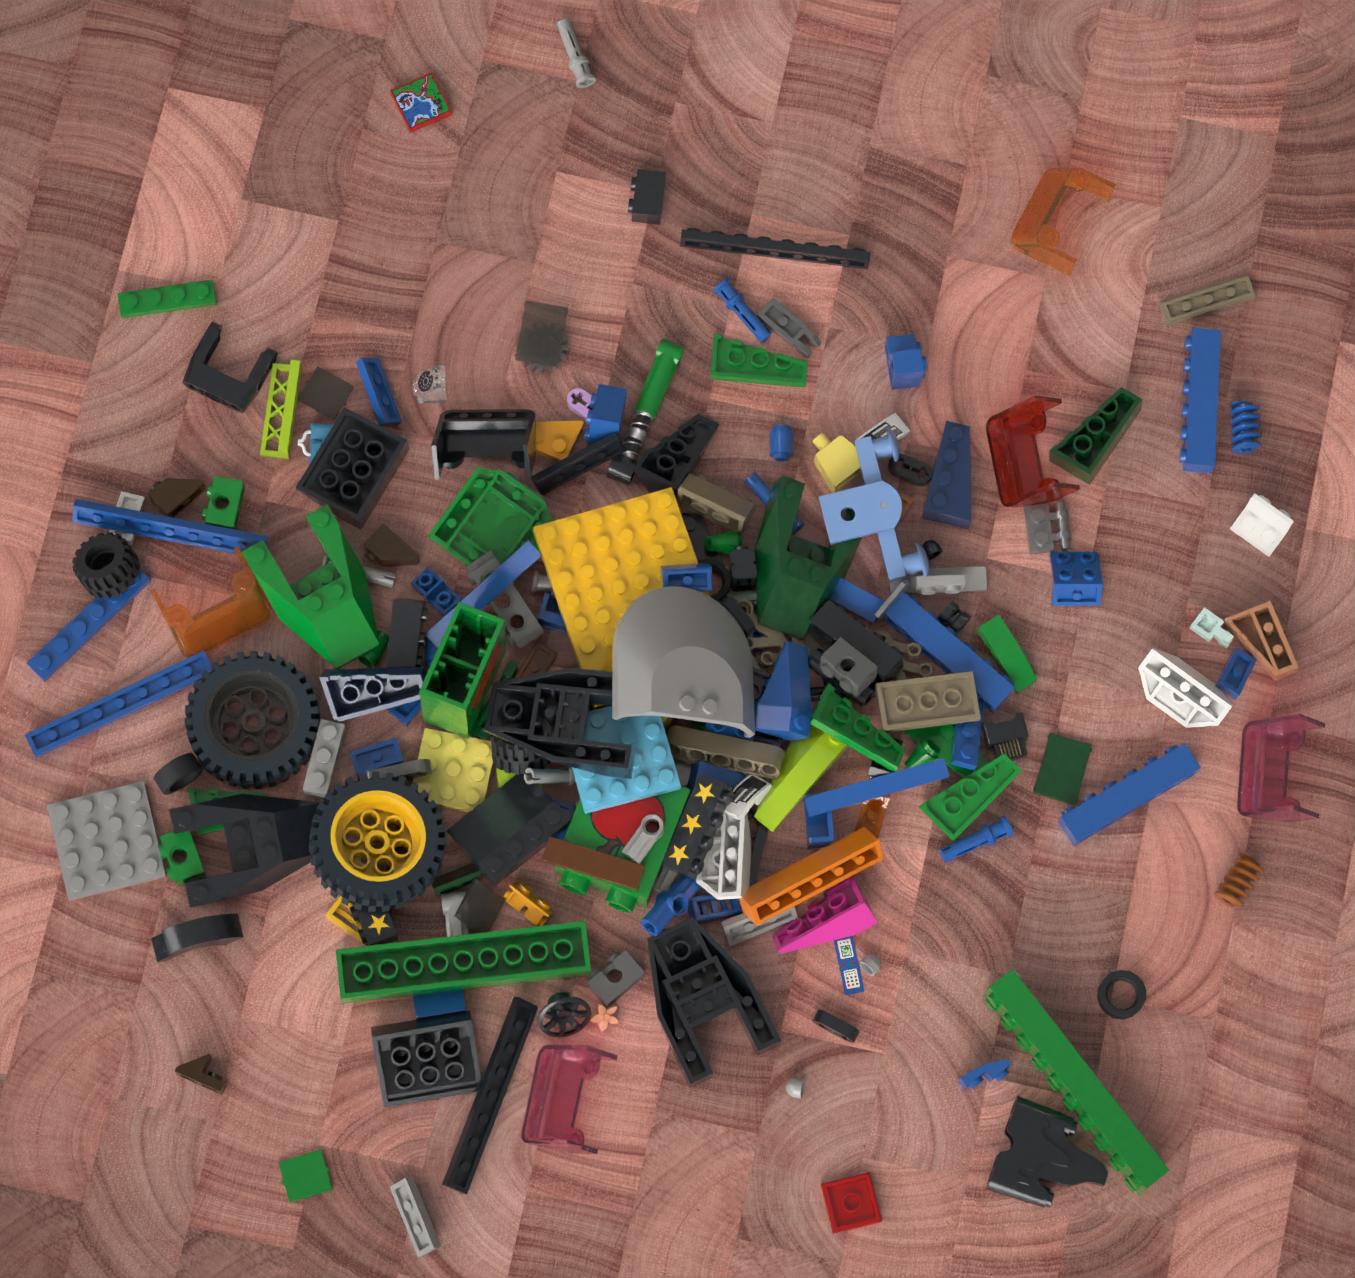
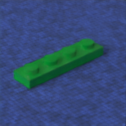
M213 279L118 293L121 319L216 305Z

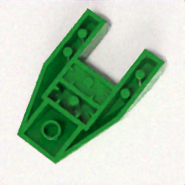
M326 504L308 514L306 518L310 528L328 556L329 564L289 585L263 540L242 551V555L279 620L332 666L339 669L380 646L365 570L332 511Z

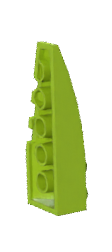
M811 725L809 738L790 742L780 774L777 778L772 779L770 783L772 788L761 801L754 817L773 832L849 746Z

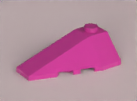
M854 876L830 887L825 892L827 897L817 904L811 903L807 907L809 911L801 918L798 917L790 921L772 936L780 954L856 935L877 923L873 911Z

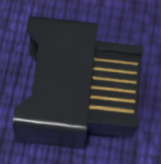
M1017 713L1013 720L996 724L989 720L982 722L981 730L987 750L993 749L995 759L1004 753L1011 760L1027 757L1028 753L1024 741L1028 739L1029 735L1023 713Z

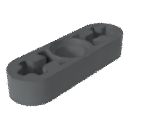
M419 759L365 771L364 773H366V778H371L372 772H379V778H386V772L393 773L392 780L398 781L400 775L409 780L430 775L432 773L431 760Z

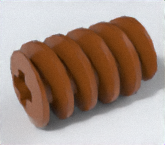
M1239 852L1240 858L1234 860L1235 867L1229 868L1230 875L1224 876L1225 883L1219 884L1218 888L1220 891L1214 892V896L1219 901L1231 907L1235 905L1243 907L1244 903L1240 900V897L1249 898L1245 889L1254 890L1250 881L1259 882V878L1255 873L1264 874L1260 864L1254 858L1242 852Z

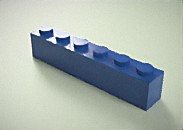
M1192 328L1189 336H1185L1184 349L1188 350V358L1184 359L1183 372H1187V381H1183L1182 394L1186 395V403H1182L1181 417H1185V426H1181L1180 440H1184V448H1181L1179 453V463H1183V471L1212 473L1215 467L1221 330Z
M903 593L885 612L883 620L908 642L919 644L921 653L946 674L973 671L978 702L984 703V707L994 714L1012 694L1015 688L1012 685V680L1005 674L1000 675L995 671L994 665L988 659H981L975 653L976 650L967 642L963 643L960 641L952 628L948 626L945 628L938 622L939 618L931 611L926 612L914 596H908Z
M1184 743L1179 747L1175 744L1164 751L1166 755L1161 758L1152 757L1144 763L1145 767L1139 771L1135 768L1123 775L1124 779L1116 783L1114 780L1102 788L1104 790L1098 795L1092 793L1082 799L1083 804L1075 808L1074 805H1071L1061 812L1063 816L1060 817L1058 823L1072 845L1076 846L1197 774L1201 767Z

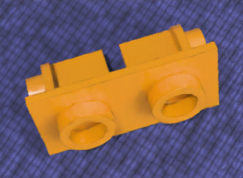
M522 882L511 884L509 887L513 891L509 889L503 896L506 898V902L518 912H521L524 906L528 907L523 916L535 926H544L548 921L545 916L548 918L555 913L550 909L551 905L546 900L535 897L531 893V888Z

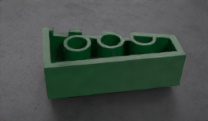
M1121 387L1100 405L1096 412L1084 419L1079 427L1067 434L1062 442L1049 450V461L1090 485L1141 411L1142 399Z

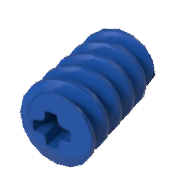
M1248 401L1230 403V408H1232L1230 411V416L1232 417L1230 424L1233 427L1231 435L1234 436L1231 439V444L1234 445L1232 452L1236 454L1251 453L1255 451V448L1262 446L1261 442L1255 441V439L1261 437V433L1254 432V430L1261 428V424L1254 423L1255 420L1260 419V415L1253 414L1254 411L1260 410V406Z

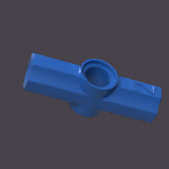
M682 875L668 891L664 890L658 893L654 907L642 919L641 925L643 929L651 935L657 936L676 915H683L687 911L688 901L701 886L697 884L696 880Z

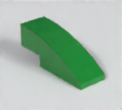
M997 615L978 628L977 633L990 650V656L1001 672L1012 680V685L1015 687L1014 690L1017 694L1037 681L1024 653L1000 615Z

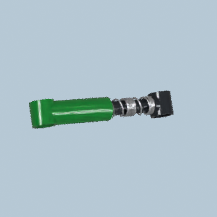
M663 338L661 339L654 362L633 410L635 421L630 424L626 434L627 440L623 442L627 451L612 459L607 472V478L628 486L631 484L635 474L633 470L637 464V451L639 446H642L641 443H644L647 435L646 429L650 427L648 425L649 422L655 420L674 372L678 368L683 356L685 346Z

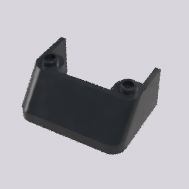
M529 409L447 410L441 413L431 444L435 479H440L443 467L448 469L457 468L464 462L465 457H511L512 464L518 468H525L526 479H531L536 458L535 412Z

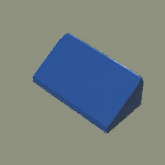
M709 563L661 566L662 587L676 586L690 588L699 592L712 591V567Z
M463 990L413 996L416 1019L466 1011Z

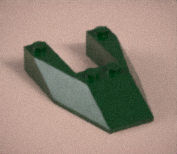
M783 475L773 482L755 545L757 621L759 625L803 640L811 629L810 619L830 600L840 578L845 579L862 537L830 545L829 541L827 548L792 535L791 532L805 483ZM849 508L844 509L841 517L845 521H851L855 517V512Z

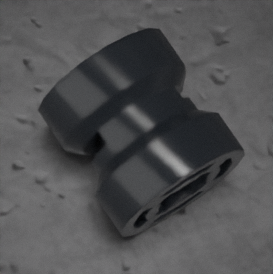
M955 601L950 602L938 616L939 620L942 623H947L956 634L963 629L972 617L967 612H962Z

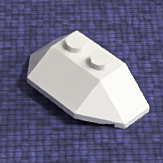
M1152 648L1138 667L1146 699L1186 728L1218 726L1233 706L1223 692L1215 687L1216 684L1177 656Z
M724 812L722 825L716 830L713 837V846L707 852L704 859L703 870L696 878L697 884L718 900L742 898L750 885L752 842L748 815L746 814L742 821Z

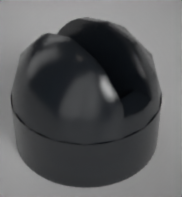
M933 540L925 541L922 545L927 554L928 561L936 558L943 551L940 545Z

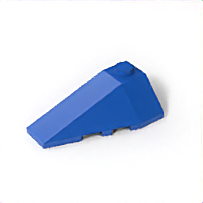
M786 641L774 664L771 678L764 685L765 691L762 697L757 700L754 716L756 731L793 742L809 738L810 721L812 718L807 647Z

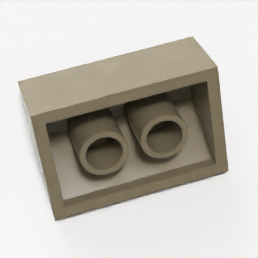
M689 473L678 489V506L694 514H702L703 518L730 531H734L741 536L754 512L755 504L752 503V500L747 496H737L731 493L730 489L724 485L718 484L716 486L708 482L709 480L703 475Z

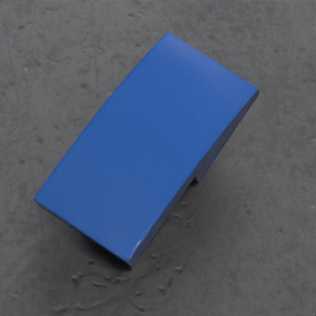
M429 567L410 583L443 617L458 602L462 601V598L451 590L444 580Z
M840 578L830 600L873 623H876L878 620L875 613L885 603L884 600L843 578Z
M1000 1060L982 1065L961 1077L958 1083L964 1090L968 1086L973 1089L984 1080L981 1077L983 1075L989 1082L994 1079L999 1082L1010 1073L1007 1069L1012 1063L1009 1060Z

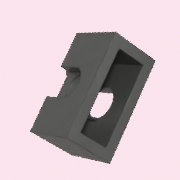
M841 637L821 656L820 668L827 677L837 678L840 681L841 688L848 693L851 692L856 697L876 679L878 666ZM848 668V669H851V670H850L849 672H847V671H844V670H842V669Z
M626 950L621 954L616 952L607 960L609 965L605 969L597 968L588 976L590 980L587 982V987L606 1009L645 977L643 969ZM611 972H618L622 979L617 983H613L608 980L607 976Z

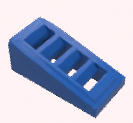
M711 894L692 897L688 901L687 909L689 918L693 917L699 924L739 915L743 911L739 898L729 899L731 910H728L725 899L719 900L722 910L719 912L716 903L718 899ZM708 902H709V904H710V908H711V912H712V913H710V914L708 913V909H707V906H706V903H708Z

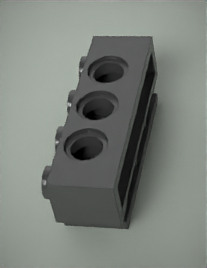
M490 550L468 564L466 567L469 571L465 575L472 585L476 583L480 585L486 574L493 573L501 565ZM512 582L488 603L495 610L492 615L505 620V626L509 631L506 633V637L512 646L517 644L519 648H522L544 633ZM500 594H507L510 597V603L507 607H499L497 605L496 599ZM519 614L523 617L521 627L514 628L510 625V618L513 615Z

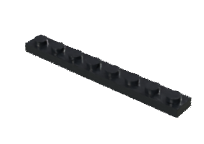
M697 228L682 229L680 247L868 269L871 252H866L862 248L849 250L842 249L838 245L819 246L814 242L800 244L789 239L775 241L765 236L750 238L745 234L726 235L721 231L701 232Z
M514 997L442 1183V1185L461 1194L467 1195L538 1010V1006L520 997Z

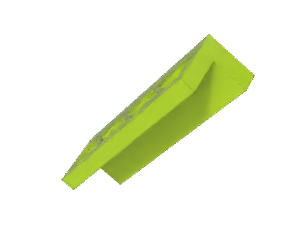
M291 360L290 365L273 363L260 456L289 459L302 372L301 361ZM277 371L289 372L288 381L283 385L276 379ZM282 391L286 395L285 404L278 408L273 402V398ZM279 414L282 417V425L277 430H274L270 425V420ZM276 436L279 440L278 451L266 450L267 442Z

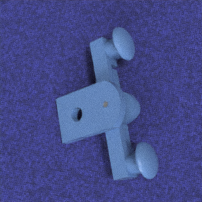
M886 428L887 436L872 440L871 436L854 440L865 485L819 496L830 545L877 533L890 582L906 579V576L922 572L924 577L928 576L929 561L924 548L920 544L915 543L917 552L901 556L894 529L902 515V501L898 492L891 485L882 481L877 460L892 456L894 463L898 461L900 449L895 433L890 428ZM849 508L855 512L853 520L845 521L842 519L841 513L844 509Z

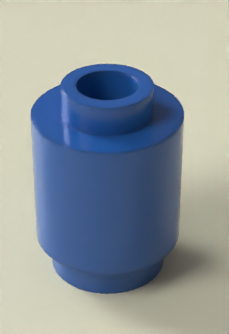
M774 425L770 432L769 455L778 462L788 461L793 456L794 433L789 425Z

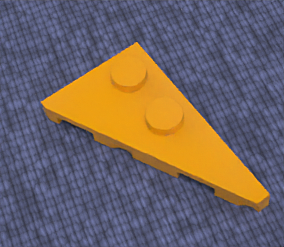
M581 420L536 422V452L557 462L569 457L584 426V422Z

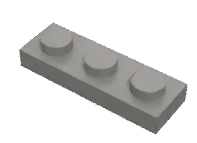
M794 906L758 926L744 913L721 922L727 943L729 946H732L795 920L798 916Z
M413 1176L406 1177L390 1186L417 1256H425L441 1247Z

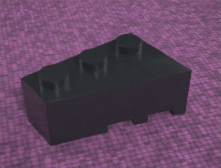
M398 597L393 600L386 668L422 667L423 656H419L420 646L424 647L425 632H422L423 622H427L428 608H425L426 601Z

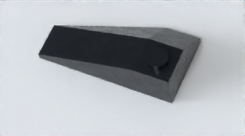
M697 414L680 426L678 431L671 436L664 437L654 448L650 447L635 465L633 471L648 492L653 493L672 487L677 500L679 487L689 473L692 474L716 433L719 424Z

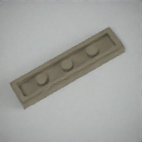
M1249 275L1160 302L1159 307L1168 327L1253 300L1257 295Z

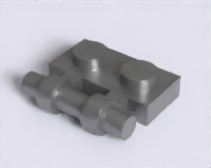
M1065 502L1055 503L1056 512L1049 513L1048 504L1024 506L1029 555L1054 552V543H1060L1062 551L1071 549L1070 540H1072L1071 532L1068 531L1067 520L1069 519V514L1065 509ZM1051 522H1058L1059 533L1052 534Z

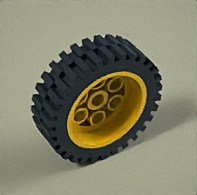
M372 772L371 778H366V773H361L358 775L357 781H354L351 776L345 780L343 787L338 783L334 786L332 794L328 792L324 796V802L319 803L316 814L313 816L309 838V852H311V865L315 866L314 873L317 878H322L321 885L324 889L331 888V896L336 899L340 895L342 897L341 903L347 906L350 901L354 902V909L361 910L362 905L369 906L368 912H375L376 907H382V912H387L390 909V905H395V909L402 908L404 901L407 900L408 904L415 901L417 894L421 897L426 892V887L432 885L435 875H438L446 844V838H444L446 830L445 824L442 825L441 812H436L437 804L434 800L428 801L429 794L425 790L419 793V785L414 781L410 786L406 785L407 778L401 775L398 781L392 780L393 773L386 772V778H379V772ZM372 818L376 824L367 826L363 823V820ZM389 824H397L400 830L392 832L387 826ZM349 835H355L356 837H358L359 841L356 843H349L346 840V837ZM373 841H380L383 844V847L380 849H375L370 845V843ZM398 846L405 847L408 852L406 854L400 855L396 853L394 849ZM361 857L366 860V864L364 866H357L353 860ZM384 863L389 865L391 869L387 872H382L377 866Z

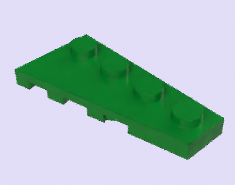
M714 333L710 380L805 388L808 362L780 353L776 355L766 352L764 348L747 346L742 341L728 340L722 338V335Z
M828 684L822 693L810 724L895 772L899 768L906 750L884 730L876 729L870 722L871 719L865 714L861 716L851 707L852 703L846 697L843 699L834 692L835 688Z
M955 724L900 731L910 737L917 745L926 738L933 740L940 748L937 760L944 758L946 765L951 768L950 770L962 779L988 764L980 752L978 753L977 767L974 770L951 764Z
M1004 753L919 805L918 808L954 841L1022 770Z

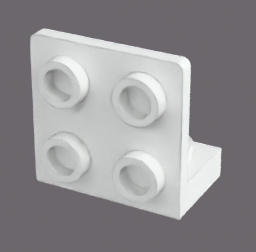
M1254 493L1230 530L1270 557L1294 521L1290 519L1291 516L1286 511L1276 509L1266 497L1258 496Z

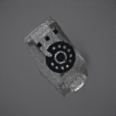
M445 364L417 373V381H412L413 396L418 398V404L447 403Z

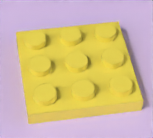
M425 728L418 760H431L432 773L413 779L419 785L418 792L421 793L425 790L429 794L428 801L434 800L439 807L470 812L486 798L493 766L491 741L473 737L467 739L457 734Z

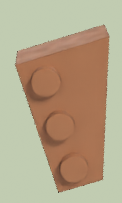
M1271 601L1225 618L1226 627L1249 653L1257 659V662L1274 681L1298 673V664Z

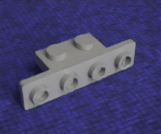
M984 566L929 568V573L926 577L920 572L908 575L906 579L890 582L891 594L901 582L906 580L910 583L911 587L905 594L921 593L922 595H932L943 592L946 594H957L959 592L987 590L986 568Z

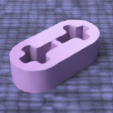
M580 388L572 389L567 395L568 408L584 420H587L589 408L593 410L590 407L592 395ZM581 396L582 403L586 406L579 402L576 405L573 404V397L578 398Z

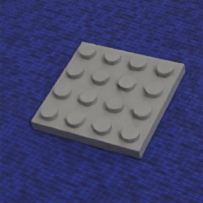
M144 781L47 805L69 901L166 877Z

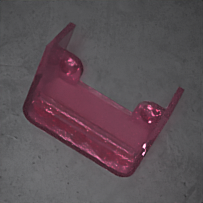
M1302 714L1250 721L1245 725L1242 732L1237 809L1241 815L1249 818L1283 822L1319 819V813L1301 808L1297 799L1292 797L1286 798L1289 752L1297 751L1303 746L1307 730L1325 728V723Z
M589 1045L543 1046L536 1060L521 1132L522 1140L534 1146L568 1153L597 1154L598 1149L584 1145L583 1131L574 1128L584 1080H590L597 1075L600 1069V1060H617L618 1055Z

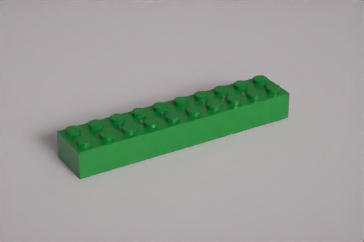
M585 921L336 949L342 1004L582 977L591 974Z
M1012 969L989 986L984 994L986 998L984 1002L992 1012L996 1011L1002 1018L1000 1023L1008 1032H1013L1017 1038L1015 1042L1023 1052L1027 1050L1032 1057L1030 1061L1039 1072L1042 1070L1047 1076L1046 1082L1054 1092L1058 1090L1063 1097L1061 1101L1070 1112L1074 1111L1079 1117L1077 1122L1085 1132L1089 1130L1095 1138L1093 1143L1101 1152L1105 1151L1110 1157L1108 1162L1112 1168L1124 1175L1126 1178L1124 1182L1131 1192L1136 1191L1139 1195L1170 1171L1015 971Z

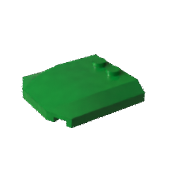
M477 467L427 537L466 566L490 550L499 564L502 565L527 541L538 550L533 527L552 522L554 519L548 511L544 500L504 471ZM492 573L486 574L483 578L486 579Z

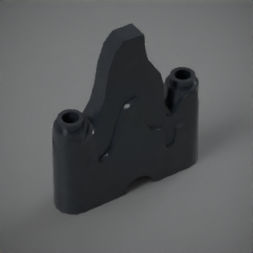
M1017 1095L1004 1131L1010 1140V1149L1001 1151L996 1156L986 1190L1043 1208L1045 1206L1050 1208L1054 1193L1050 1192L1051 1189L1041 1185L1038 1180L1066 1187L1083 1183L1103 1187L1106 1183L1108 1171L1096 1158L1080 1150L1067 1139L1068 1135H1074L1078 1122L1073 1121L1074 1118Z

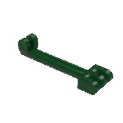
M514 660L507 663L499 682L514 679L518 672V666ZM489 700L471 732L472 735L483 740L490 739V734L484 730Z

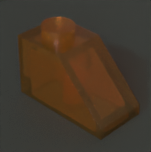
M891 794L862 802L855 831L865 827L876 838L879 837Z

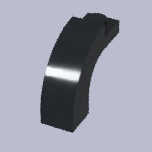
M238 913L219 914L186 921L162 930L161 934L151 938L157 962H165L190 950L206 946L228 945L244 936Z

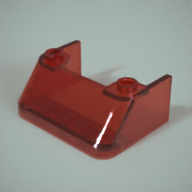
M1035 395L988 419L986 433L1000 501L1005 507L1016 508L1053 502L1080 490V486L1076 484L1059 483L1055 478H1043L1035 436L1042 433L1046 427L1045 411L1062 404L1060 398Z

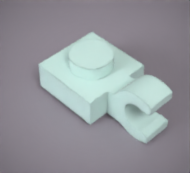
M1205 607L1189 628L1208 642L1214 637L1225 648L1231 644L1234 638L1231 633L1221 628L1224 621Z

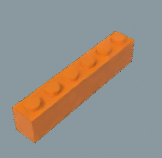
M863 827L750 886L744 896L739 898L743 913L758 926L884 859L879 839Z

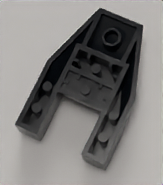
M565 668L492 683L484 728L485 732L554 763L609 777L632 778L635 759L632 745L584 740L590 703L612 706V672Z
M237 794L168 809L174 834L223 824L233 872L184 882L189 907L263 891L311 862V852H309L310 830L313 816L316 814L320 802Z
M693 917L660 932L657 936L647 938L657 1017L689 1088L711 1079L713 1076V1071L692 1029L733 1009L735 1010L757 1056L780 1045L781 1039L748 973Z

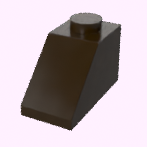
M166 478L162 482H156L150 488L148 495L150 501L164 516L174 518L206 491V488L201 479Z
M384 524L363 544L364 551L366 552L364 554L365 557L373 564L377 562L382 567L417 565L420 562L419 554Z

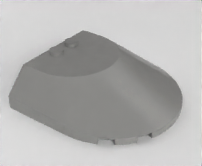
M685 587L657 588L643 594L632 602L623 617L618 621L613 638L612 719L618 720L623 717L642 715L672 717L732 726L744 731L746 738L755 735L752 655L747 638L731 613L708 595Z

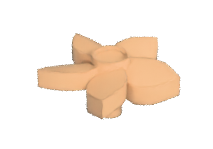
M598 1003V1013L592 1014L590 1021L598 1023L600 1030L604 1031L608 1023H618L616 1017L612 1015L616 1011L617 1006L612 1005L606 1009L603 1004Z

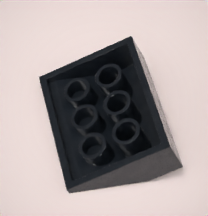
M344 407L297 484L296 489L322 507L327 504L335 516L362 529L410 450L408 441Z
M520 774L511 778L446 830V832L494 888L547 845L549 836L556 838L568 829L571 819L539 784H527L524 780V774Z
M470 1010L371 1027L384 1108L478 1091L482 1079Z

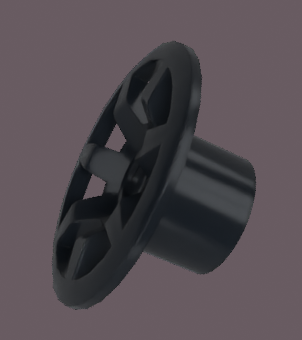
M566 992L553 994L548 999L547 1005L539 1013V1028L548 1036H571L581 1031L589 1023L592 1014L591 1008L585 1000L571 997ZM579 1005H582L583 1007H585L586 1010L576 1009ZM586 1016L585 1020L581 1024H579L574 1018H582ZM544 1017L551 1019L549 1022L543 1025ZM557 1023L559 1024V1032L549 1030L554 1028ZM566 1023H569L575 1029L565 1032Z

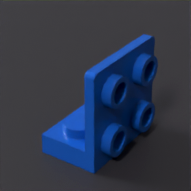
M1050 552L1053 577L1052 606L1100 605L1103 581L1098 552Z

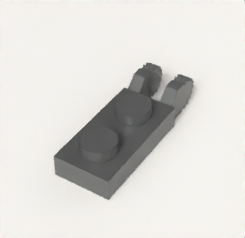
M774 298L757 314L758 318L791 347H795L806 358H809L812 352L800 341L803 336L816 348L822 344L821 340L809 330L808 326Z

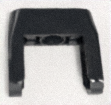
M213 321L191 357L182 383L187 388L237 412L244 413L258 395L272 369L273 363L277 359L278 352L271 348H267L266 351L262 352L245 383L207 366L220 342V334L222 332V325Z

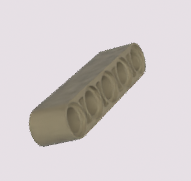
M671 726L666 735L673 759L692 763L702 761L731 771L764 778H777L785 757V752L774 745L682 726Z

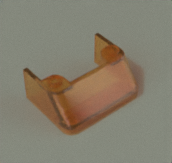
M1050 168L1046 170L1012 233L1010 240L1012 247L1059 272L1071 276L1077 259L1056 249L1060 240L1059 233L1056 229L1048 226L1047 223L1066 187L1077 192L1086 191L1109 202L1116 184L1083 168Z
M238 546L234 548L242 571L236 573L231 582L236 595L192 617L189 610L181 604H175L165 609L155 588L150 590L153 600L177 646L186 658L202 651L208 653L265 624L270 617L269 607Z

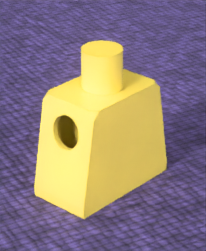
M821 433L813 440L814 445L820 450L815 455L814 463L832 493L840 490L861 473L856 447L845 437L840 435L831 442L824 433Z

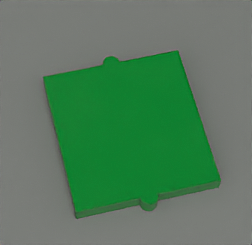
M321 1150L278 1162L283 1177L281 1183L285 1185L290 1203L332 1190L328 1176L329 1168L325 1165Z

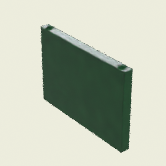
M1050 733L1033 793L1076 805L1089 754L1092 751V745Z

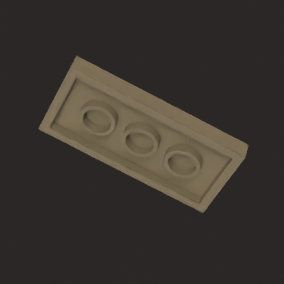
M973 671L882 682L875 685L882 730L885 732L980 721L981 719Z

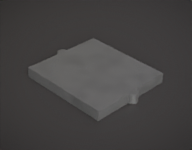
M907 580L901 582L875 613L878 619L883 618L885 612L911 587Z

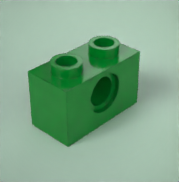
M214 477L213 484L209 483L207 497L210 498L209 505L204 506L202 520L205 521V524L237 529L245 492L244 482ZM220 501L229 502L226 508L220 509L216 507Z
M190 831L177 834L170 832L160 836L162 844H159L158 848L162 859L167 858L170 864L166 871L171 882L176 881L177 886L180 887L184 885V882L206 877ZM180 852L186 853L187 858L184 862L178 863L174 861L176 854Z

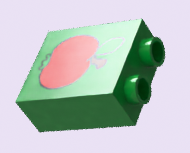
M461 602L457 603L419 691L424 722L469 739L506 653L505 620Z
M681 786V789L587 814L584 813L580 799L563 841L634 862L622 853V850L640 827L643 818L650 814L659 816L664 824V833L640 863V865L645 866L638 891L554 866V873L561 875L558 885L572 893L583 896L587 894L589 887L607 893L605 903L625 913H633L635 905L647 908L654 886L663 868L661 864L690 798L691 790ZM650 822L646 826V830L649 833H655L660 828L656 822Z

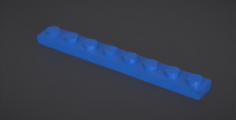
M75 499L73 505L72 522L238 555H242V551L262 540L267 545L268 536L80 499Z
M202 651L25 734V737L35 758H38L193 685L196 680L202 681L201 674L205 670L209 673L213 670L205 651Z

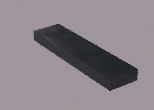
M614 432L531 476V479L541 495H544L622 454L627 449L618 434Z

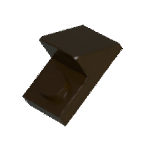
M211 1054L179 1065L174 1071L176 1075L220 1095H223L226 1088L225 1082H222V1076L210 1071L208 1075L205 1074L212 1060Z

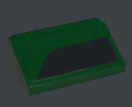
M472 863L434 878L431 886L435 896L439 897L441 894L449 893L480 881L482 874Z

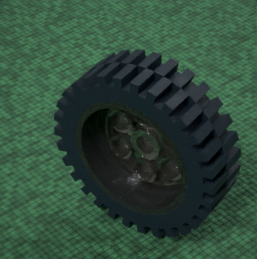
M250 651V656L244 657V653L239 652L236 653L237 658L233 660L228 655L223 657L225 663L221 665L217 661L211 665L213 670L210 673L205 670L201 674L202 681L196 680L193 685L194 693L189 692L187 698L189 705L185 706L186 718H184L189 742L200 764L205 766L208 773H214L219 781L223 782L225 779L233 787H236V784H241L242 789H249V785H255L256 790L263 789L262 784L269 783L270 787L277 786L276 780L281 779L284 783L289 780L288 775L291 772L296 775L300 772L299 766L301 764L305 766L309 762L308 755L312 754L320 723V711L316 695L310 682L306 681L305 675L301 671L297 672L295 665L291 662L288 665L285 664L284 658L278 655L276 659H273L271 653L264 652L262 657L258 656L257 651ZM260 694L265 697L264 701L260 704L252 702V698L255 695ZM233 703L242 705L241 709L237 712L229 711V706ZM274 710H282L284 712L283 716L279 719H273L270 715ZM252 718H258L260 724L257 727H249L247 725L248 721ZM233 726L237 728L236 733L232 736L224 734L227 727ZM271 733L279 735V739L273 743L266 741V737ZM251 741L256 744L255 748L251 751L243 749V745L246 742Z

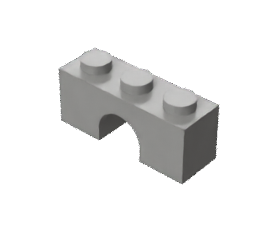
M320 720L303 785L304 796L324 800V796L328 792L331 793L338 754H341L346 734L345 724Z

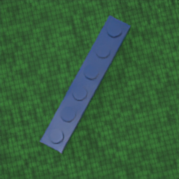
M139 569V577L134 579L135 584L133 586L130 585L127 592H121L118 597L111 596L110 599H105L104 597L101 599L95 598L27 662V665L45 682L151 582L150 578Z

